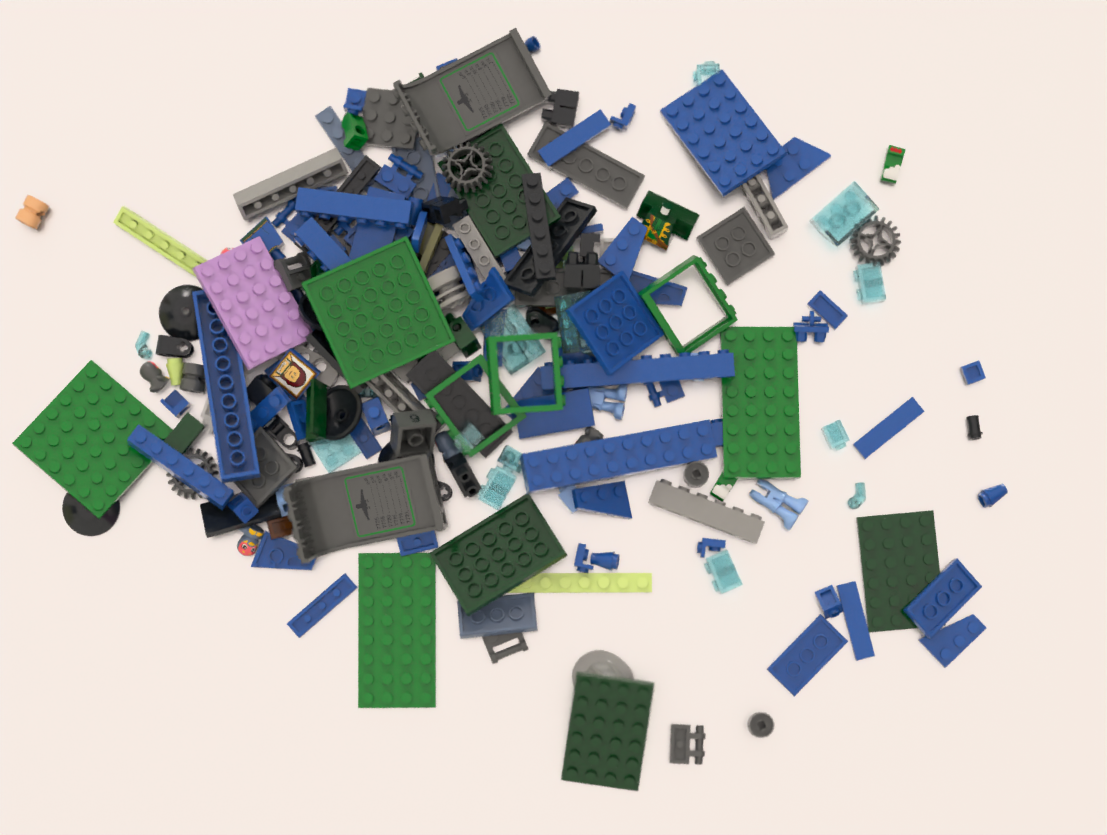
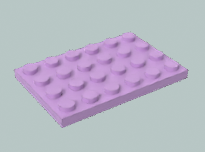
M260 236L192 269L248 370L287 352L290 348H295L307 342L306 337L313 332L310 326L301 318L298 304L292 293L288 292L280 272L275 269L274 261Z

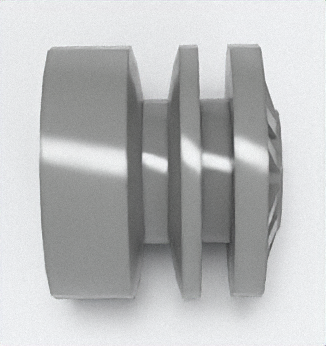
M456 265L427 279L433 293L439 292L440 294L436 299L438 302L443 301L439 304L442 311L456 308L471 298L468 291H464L466 289L465 284H460L462 277Z

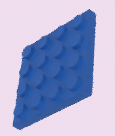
M623 270L565 310L607 376L665 335Z

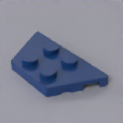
M796 137L785 143L782 147L787 155L766 169L772 199H777L831 158V154Z

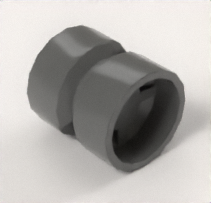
M185 362L182 370L184 378H181L179 389L203 394L205 389L203 365Z
M698 461L688 464L683 472L684 482L691 488L702 487L709 478L707 466Z
M754 713L748 719V731L755 737H767L774 730V721L767 713Z

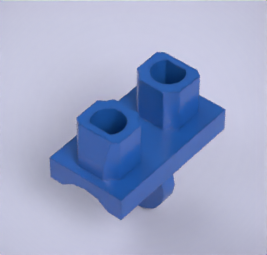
M810 311L809 316H802V322H793L796 340L805 342L807 341V332H814L815 342H825L826 333H829L828 323H814L821 322V317L814 316V311Z

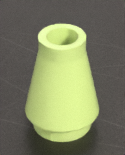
M182 357L167 359L166 367L171 385H180L181 378H183L182 370L185 362H183Z

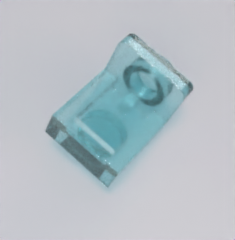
M705 61L704 64H697L696 70H693V82H697V86L702 84L701 76L719 73L720 63Z
M506 445L497 461L503 464L502 468L510 473L513 471L520 473L522 470L521 465L518 464L519 456L522 453Z

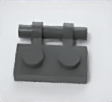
M671 724L669 763L689 764V757L693 756L695 757V764L703 765V757H705L703 739H705L706 735L703 725H696V733H690L691 725ZM690 739H696L695 751L690 750Z

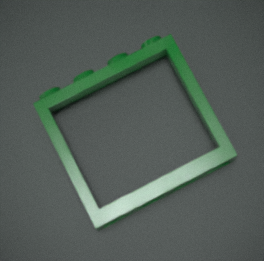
M692 255L638 292V295L665 334L664 337L678 357L679 353H691L738 320L735 316L737 314L735 308L731 304L728 305L725 300L727 298L725 292L721 288L718 289L715 284L717 283L716 278L706 270V262L701 257L699 258L695 255ZM693 265L725 317L682 346L650 294Z
M557 332L490 336L485 338L491 415L563 410V406L566 405L565 395H562L561 388L564 387V377L560 375L563 360L562 356H559L561 338L558 337ZM550 339L555 405L501 408L496 343Z
M482 354L426 393L425 396L427 398L424 400L430 409L435 408L438 412L436 417L442 425L446 423L449 427L447 433L453 441L457 439L461 445L458 448L464 456L469 455L470 458L527 417L525 413L516 414L514 419L471 449L435 400L434 395L477 364L481 366L488 376L487 361ZM499 379L500 394L510 408L520 407Z

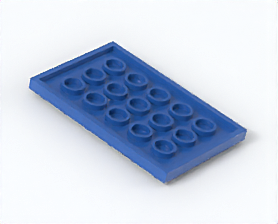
M723 69L660 109L661 115L723 197L787 155L786 151Z

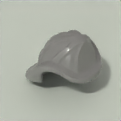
M593 650L584 654L575 663L572 671L573 686H575L577 671L634 679L631 669L620 657L604 650Z

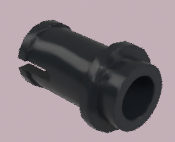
M979 415L966 417L969 434L967 435L970 437V440L981 439L983 432L980 430Z
M308 442L297 446V452L301 455L304 467L316 464L310 449L311 445Z

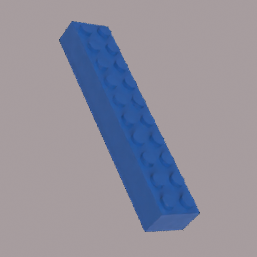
M204 290L194 291L192 295L221 482L228 483L260 478L243 361Z
M709 419L523 453L519 458L526 493L531 494L687 465L695 461H709L717 458V452Z

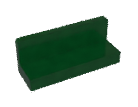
M648 191L636 216L644 219L653 205L661 207L663 202H668L673 206L671 213L678 217L674 234L688 240L700 215L652 191Z
M315 378L311 379V386L307 389L306 441L310 443L326 439L327 385Z
M187 412L163 442L183 455L205 426Z

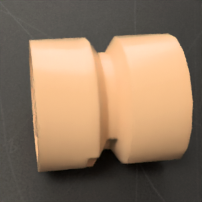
M27 195L23 202L24 208L19 209L15 219L37 230L42 221L40 217L45 216L50 206L33 196Z

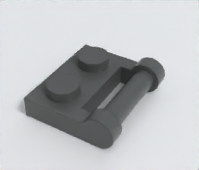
M304 252L297 253L296 256L287 259L280 258L274 261V267L280 272L288 292L303 288L301 283L311 279L310 265L312 264L308 255ZM296 263L302 265V267L289 270L287 267Z
M522 632L482 637L493 664L497 663L499 659L519 651L529 650ZM518 638L520 642L496 653L493 650V647Z

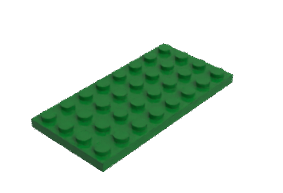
M727 327L720 332V350H729V353H733L735 377L721 378L723 479H800L798 354L794 327Z
M358 553V708H436V563L430 553H413L401 556L400 553Z

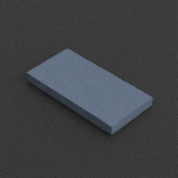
M417 137L415 151L392 148V153L397 157L401 156L404 158L403 161L411 166L415 165L419 171L424 173L420 180L415 176L411 179L417 186L409 196L422 199L424 203L428 199L433 182L437 197L440 196L433 157L429 154L428 150L424 151L419 143L421 137ZM400 167L397 172L405 177L408 174L407 171Z
M534 593L501 596L470 616H467L461 604L457 601L460 639L537 631Z

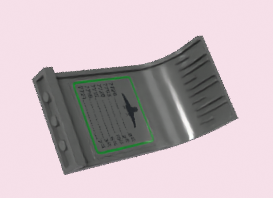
M516 28L510 30L509 34L424 78L408 84H402L399 79L393 82L394 89H392L396 100L400 99L403 104L401 109L405 117L409 116L412 121L410 126L415 134L418 133L421 137L419 143L424 151L428 150L430 155L444 153L453 149V146L458 147L460 142L464 144L541 104L552 96Z
M431 451L311 477L286 486L283 491L284 501L288 503L289 508L287 512L288 518L292 521L294 528L292 529V535L298 545L297 556L301 559L302 564L309 563L319 556L334 551L433 530H445L448 527Z

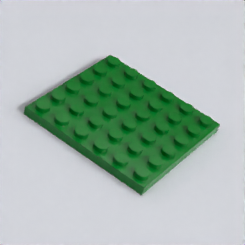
M407 236L301 283L350 389L456 341Z
M90 360L16 438L12 445L100 520L152 463L151 460L128 445L127 439L138 424L162 441L168 437L173 429L96 363Z

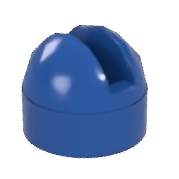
M531 36L525 41L529 52L533 53L540 49V43L535 36Z

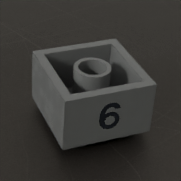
M430 409L393 413L390 445L395 457L411 456L430 451L433 453L437 423Z

